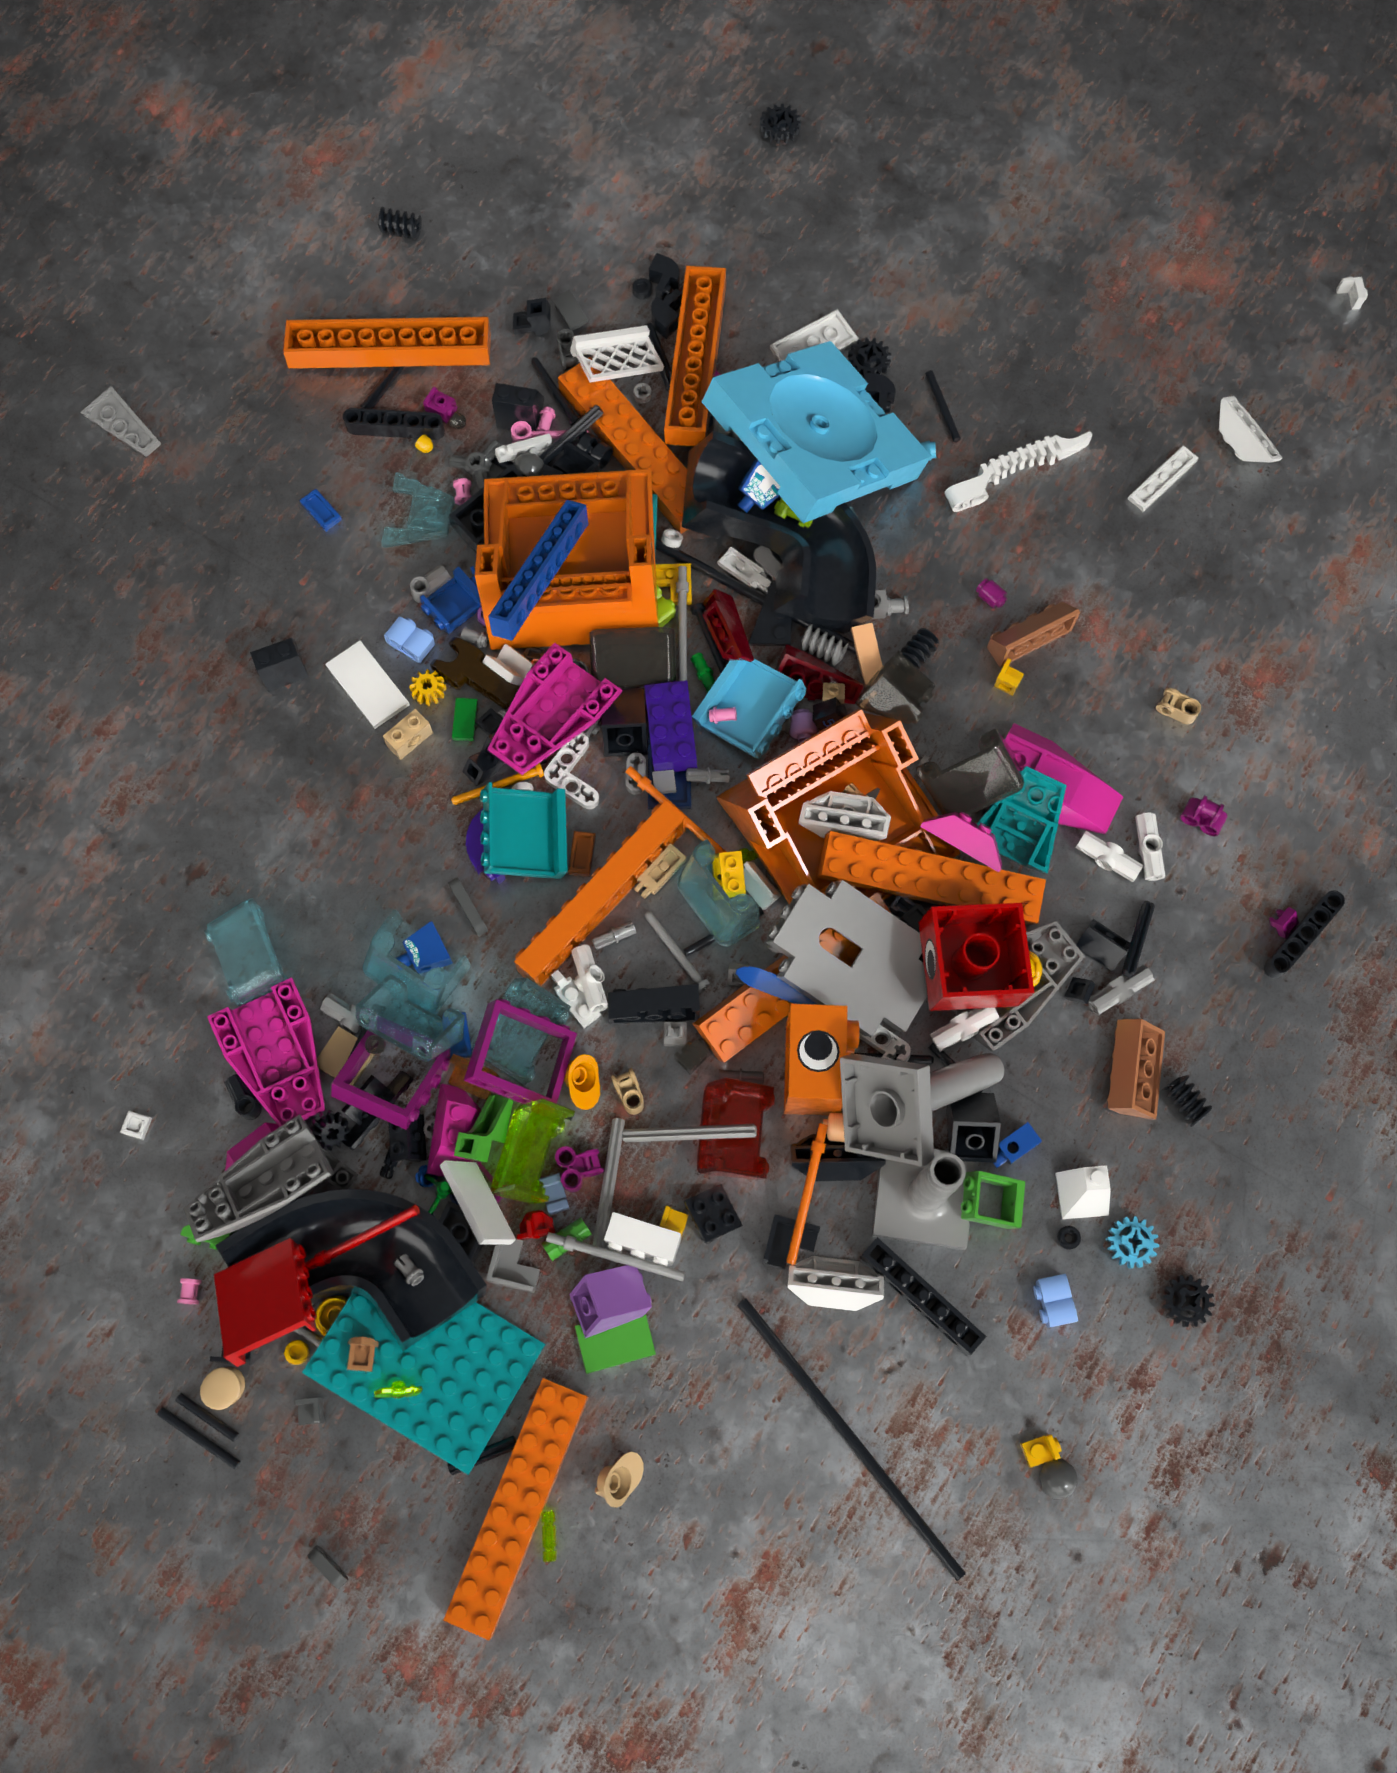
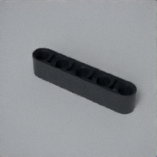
M348 408L343 413L346 429L353 435L419 439L420 436L425 434L431 440H438L445 434L442 417L437 413Z
M1332 890L1325 894L1264 965V970L1269 977L1275 979L1281 977L1296 963L1344 906L1345 898L1341 892ZM1328 899L1334 902L1335 907L1328 903ZM1314 915L1319 916L1321 918V922H1318L1315 919ZM1301 930L1308 934V938L1303 937ZM1287 946L1292 947L1295 954L1290 953ZM1274 962L1281 965V970L1276 969Z

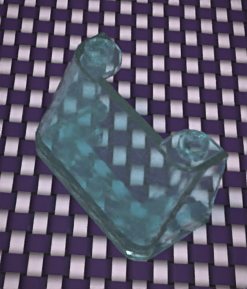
M706 839L694 848L678 879V889L716 942L721 946L728 947L760 927L759 907L747 894H738L731 899L728 897L711 874L712 862L715 859V849L709 840Z
M254 898L243 901L207 924L208 929L204 930L208 941L213 942L228 983L227 995L230 1001H235L239 1007L272 992V986L288 979L287 976H283L282 965L278 961L265 927L263 911Z
M528 978L514 979L501 998L509 1001L510 1005L516 1008L522 1007L530 1010V1013L535 1016H545L550 1019V1022L557 1025L560 1023L564 1024L570 1015V1005ZM499 1013L484 1064L512 1080L526 1085L532 1081L536 1074L534 1071L535 1066L532 1063L549 1034ZM474 1044L473 1047H472V1051H471V1053H470V1056L472 1055V1052H473V1049H474L475 1044Z

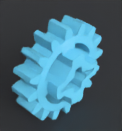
M1136 1216L1132 1217L1131 1222L1128 1217L1122 1218L1123 1224L1120 1221H1116L1114 1225L1117 1229L1110 1228L1108 1231L1112 1236L1106 1238V1241L1112 1244L1107 1250L1114 1251L1111 1258H1120V1266L1127 1262L1129 1269L1133 1268L1134 1264H1136L1137 1268L1143 1267V1262L1150 1264L1151 1259L1149 1256L1156 1257L1157 1253L1153 1249L1159 1247V1244L1154 1243V1239L1158 1238V1234L1152 1235L1151 1233L1154 1227L1150 1226L1147 1228L1145 1226V1219L1138 1223ZM1128 1227L1127 1234L1120 1236V1232ZM1131 1238H1133L1134 1242H1137V1245L1134 1247L1132 1243H1129L1128 1241ZM1146 1249V1252L1140 1258H1137L1139 1251Z

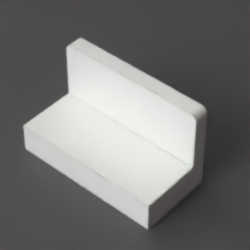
M507 644L503 646L497 658L486 655L483 660L485 665L509 683L521 686L526 674L534 666L531 661Z
M746 861L743 864L745 866L743 869L745 889L762 910H766L781 894L754 862Z

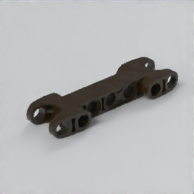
M453 637L449 642L450 647L458 655L454 661L444 662L434 659L431 662V669L438 672V675L444 678L445 683L454 689L460 690L466 684L505 710L510 707L520 688L515 684L509 683L483 664V660L486 657L485 654L471 643L458 637Z

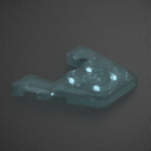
M396 472L393 492L413 495L407 528L385 527L381 543L382 547L388 548L448 537L450 527L449 514L453 511L454 497L431 486L426 487L420 484L419 481L413 478L408 479L403 474Z

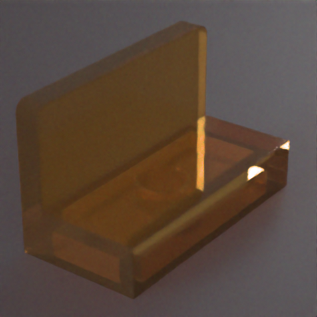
M453 1054L450 1063L455 1066V1069L448 1084L487 1100L491 1091L464 1081L470 1060ZM483 1066L482 1071L499 1077L494 1070Z

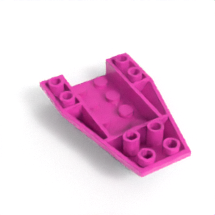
M554 643L526 674L488 747V751L523 775L595 724L622 693V689L606 678L600 682L573 663L572 655Z
M1013 723L977 796L994 804L1021 771L1028 766L1067 785L1058 824L1106 834L1123 796L1053 741Z
M292 977L272 986V992L232 1010L226 1007L207 1016L225 1059L279 1127L299 1114L305 1121L319 1114V1112L326 1111L311 1018Z

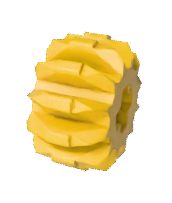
M426 669L423 675L418 671V678L412 677L411 681L413 684L409 686L412 698L414 700L417 699L420 705L426 702V705L429 707L432 701L438 705L437 698L444 699L445 695L443 692L447 690L444 678L439 676L436 671L430 674V671Z

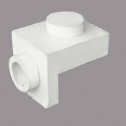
M1362 277L1343 278L1336 289L1337 294L1348 293L1352 310L1360 309L1363 302L1367 299V289L1364 288Z

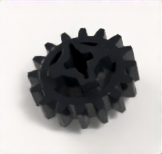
M784 103L780 107L774 104L773 109L767 107V111L762 112L760 132H764V138L770 137V142H773L774 139L777 140V144H780L781 140L785 143L788 142V139L793 141L795 135L798 136L799 130H801V115H797V109L791 110V105L785 108Z
M865 337V342L859 339L857 340V345H851V350L848 351V361L859 374L863 375V378L864 373L886 374L887 369L890 368L891 353L888 352V346L882 347L883 341L876 343V338L869 341Z
M1180 1275L1177 1276V1281L1175 1279L1169 1280L1171 1287L1165 1286L1163 1288L1167 1295L1161 1296L1162 1300H1166V1304L1161 1307L1162 1309L1169 1310L1166 1317L1173 1316L1174 1324H1179L1182 1321L1183 1328L1188 1327L1189 1323L1192 1327H1197L1198 1321L1201 1324L1207 1322L1204 1316H1212L1208 1308L1215 1307L1214 1303L1209 1302V1298H1212L1214 1295L1207 1294L1206 1290H1208L1209 1285L1201 1286V1278L1193 1281V1275H1188L1185 1280L1184 1276ZM1182 1285L1191 1286L1195 1288V1290H1187V1288L1183 1287ZM1173 1295L1175 1296V1304H1173ZM1194 1296L1191 1298V1301H1189V1305L1182 1306L1183 1304H1185L1184 1302L1186 1301V1297ZM1201 1298H1202V1308H1201V1306H1200V1299H1201ZM1187 1312L1192 1317H1185L1180 1313Z

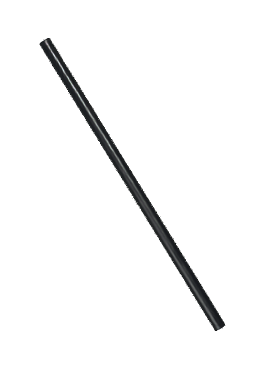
M745 1298L737 1305L954 1579L956 1581L960 1580L966 1574L965 1571L748 1299Z

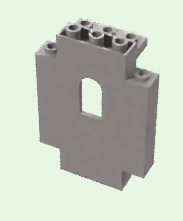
M844 880L831 882L825 891L827 895H824L810 884L796 887L791 895L793 898L789 906L786 905L780 913V921L777 925L774 924L768 932L769 939L766 943L769 945L767 949L773 953H782L788 957V959H784L778 968L780 972L777 977L818 1005L848 1006L847 1020H859V1033L864 1036H873L881 1021L896 1031L906 1032L927 997L924 964L919 960L922 954L920 933ZM832 928L862 948L851 967L821 947L819 935L824 929Z

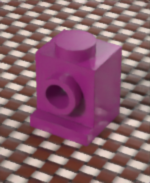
M434 386L423 401L425 412L439 414L445 423L451 417H454L457 412L455 399L438 391Z

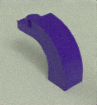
M483 808L472 819L466 835L467 853L477 874L484 870V866L481 865V855L484 852V845L481 844L483 823L480 822ZM484 873L491 882L495 880L498 884H501L506 880L505 875Z

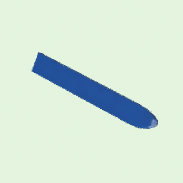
M743 966L736 969L735 973L738 978L754 989L794 1004L818 1005L779 979L774 973L752 966Z

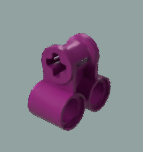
M1204 795L1202 799L1190 798L1180 819L1187 825L1200 826V829L1205 834L1215 837L1219 835L1228 816L1223 811L1224 804L1214 803Z
M563 1146L556 1151L555 1160L558 1166L565 1170L561 1176V1183L566 1191L571 1193L577 1192L582 1188V1178L596 1176L605 1172L599 1162V1149L588 1150L578 1155L568 1146ZM564 1153L572 1155V1160L568 1164L560 1162V1157ZM590 1159H592L593 1168L591 1167ZM568 1176H577L578 1183L575 1186H568L566 1184Z

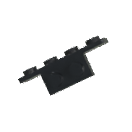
M400 1071L386 1087L376 1077L371 1075L360 1089L395 1104L400 1095L408 1090L413 1078L404 1071ZM346 1104L341 1111L356 1124L352 1127L350 1133L346 1134L348 1141L342 1140L341 1142L353 1151L362 1144L365 1136L378 1125L381 1118Z

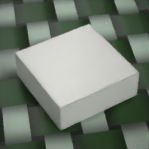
M128 1110L120 1133L144 1140L152 1118Z

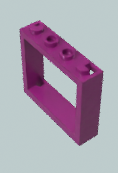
M496 999L487 1004L464 1081L541 1112L553 1111L557 1105L577 1033L571 1031L570 1027L566 1025H557L550 1022V1019L545 1016H535L526 1008H516L510 1005V1002L507 1000ZM499 1013L562 1039L546 1096L482 1071Z
M377 1016L333 1080L331 1096L407 1130L411 1122L418 1119L421 1106H425L428 1103L431 1090L438 1087L443 1071H448L452 1061L450 1059L451 1049ZM382 1036L435 1060L405 1109L350 1085Z

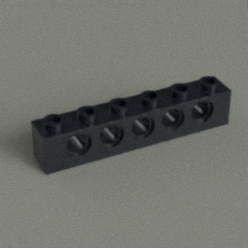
M878 1237L859 1257L873 1271L884 1276L885 1282L966 1356L972 1355L987 1337Z

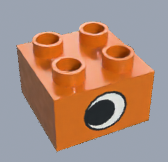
M790 1005L785 1038L784 1114L829 1116L831 1112H841L843 1105L840 1057L852 1053L855 1054V1049H858L859 1020H847L848 1006Z

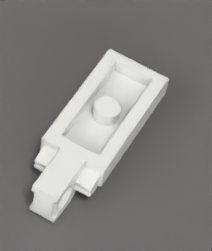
M548 433L520 440L507 446L502 445L495 448V456L499 463L513 461L514 463L516 457L523 453H533L539 456L552 444V437Z
M730 547L719 559L718 566L755 590L758 587L759 590L767 594L771 581L766 578L767 574L763 572V568Z
M559 970L551 974L553 981L557 984L554 987L556 995L583 1029L602 1016L600 1012L590 1013L584 992L577 988L575 980L570 976L565 979Z

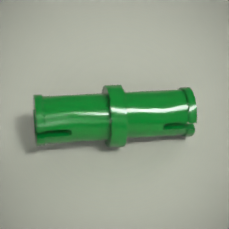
M699 652L692 655L690 660L697 671L696 676L698 680L702 681L708 693L716 681L713 677L712 668L708 667L703 654Z

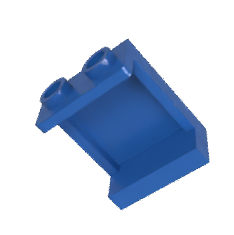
M460 567L452 571L454 577L430 596L427 598L424 595L420 596L422 604L420 608L427 616L431 615L439 630L444 629L448 635L475 615L481 607L476 584Z

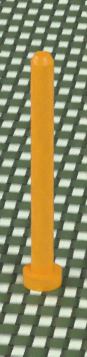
M538 763L523 775L518 773L492 783V787L504 788L538 775L539 778H542L544 773L541 764ZM486 785L452 797L453 805L479 797L481 790Z

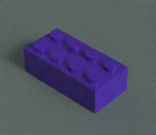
M687 680L644 685L654 772L665 770L681 772L686 771L688 768L698 769Z

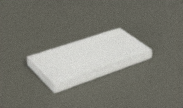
M837 309L770 345V350L780 362L784 361L790 353L828 341H832L838 350L842 352L851 347L852 344H857L859 338Z
M358 641L325 664L374 729L410 705L361 641Z
M444 1161L440 1168L478 1243L512 1244L516 1238L477 1163Z

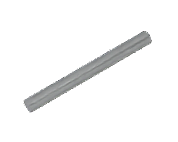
M613 1118L593 1239V1245L601 1248L606 1246L604 1238L610 1221L621 1151L622 1132L625 1125V1120L621 1118Z
M754 1124L624 1129L622 1139L624 1142L750 1138L756 1137L757 1127Z

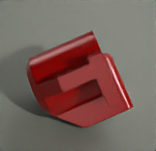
M543 1210L527 1212L519 1225L520 1234L517 1235V1240L539 1239L540 1237L547 1236L548 1232L554 1234L553 1218Z

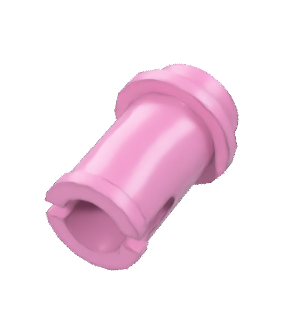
M543 407L540 411L541 417L536 431H549L552 420L556 417L554 409Z
M713 707V709L709 710L710 722L718 724L720 721H736V707L721 709Z

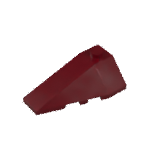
M787 644L775 668L778 672L795 681L801 679L806 687L804 698H808V700L822 699L823 683H840L845 685L844 703L855 704L864 687V684L814 656Z

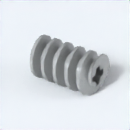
M810 624L801 641L802 650L806 651L809 649L811 655L817 652V658L824 656L825 662H829L832 659V665L836 666L844 657L849 643L842 647V639L834 643V635L828 640V632L820 636V628L812 632L813 625Z

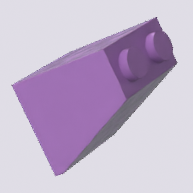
M629 1265L587 1274L570 1293L585 1338L643 1317L652 1307L651 1297L645 1290L641 1272Z

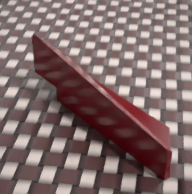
M714 589L703 602L706 608L703 617L722 658L729 661H754L733 597Z

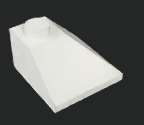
M1107 1165L1083 1167L1055 1173L1062 1220L1109 1215L1110 1182Z

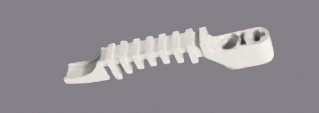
M1089 431L1070 439L1057 435L1051 438L1047 436L1044 437L1043 441H1035L1034 445L1030 443L1024 449L1020 447L1014 453L1010 451L1007 453V456L1000 455L997 460L994 458L990 459L988 466L986 463L980 465L979 476L950 486L945 490V496L954 512L979 505L988 499L987 484L989 482H993L994 485L999 484V477L1001 476L1002 479L1006 478L1008 470L1010 474L1015 473L1016 465L1019 470L1024 469L1025 461L1029 467L1034 466L1035 458L1039 466L1044 464L1045 457L1049 465L1055 464V457L1059 461L1088 446L1092 434Z

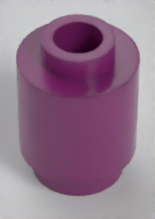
M985 578L976 588V592L979 593L978 596L993 609L996 607L1001 608L1007 601V592L993 580Z

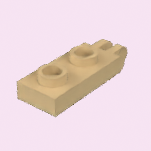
M670 844L637 879L639 884L634 890L639 893L645 887L646 889L641 894L644 899L650 893L655 895L687 861V857Z

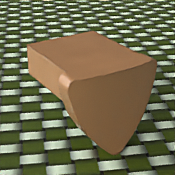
M367 1337L350 1338L348 1342L350 1352L347 1370L372 1372L375 1347H378L379 1342Z

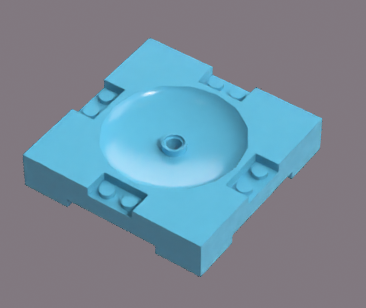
M832 341L790 353L784 361L762 367L757 363L712 378L702 400L704 406L726 432L733 430L779 484L780 488L777 493L802 523L829 514L838 505L884 487H888L890 490L916 480L932 457L894 413L886 414L873 400L871 395L865 390L868 385L866 380Z

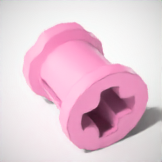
M459 478L453 482V487L456 489L454 501L459 506L472 497L470 495L472 483L466 478Z
M181 1278V1295L177 1299V1303L198 1305V1289L202 1280Z

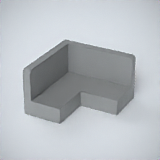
M516 1239L512 1244H495L486 1281L535 1293L540 1269L518 1264L524 1241Z

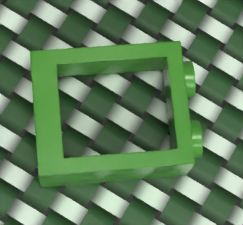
M983 1171L966 1172L963 1181L964 1193L961 1203V1219L1005 1229L1021 1228L1025 1181ZM981 1182L1003 1187L1001 1219L978 1214Z

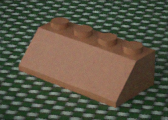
M1060 602L1057 605L1051 604L1039 614L1033 613L1025 621L1012 624L1008 630L1002 633L1001 631L994 633L990 637L987 649L1001 668L1008 658L1012 662L1071 632L1080 611L1064 602Z
M1143 1019L1117 1020L1115 1046L1112 1053L1113 1065L1110 1074V1092L1107 1098L1108 1109L1123 1115L1156 1120L1165 1039L1164 1030Z

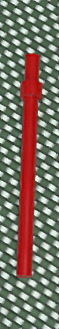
M414 1205L327 1251L322 1250L316 1253L314 1258L305 1262V1266L310 1271L317 1266L323 1267L331 1262V1259L420 1213L419 1207Z

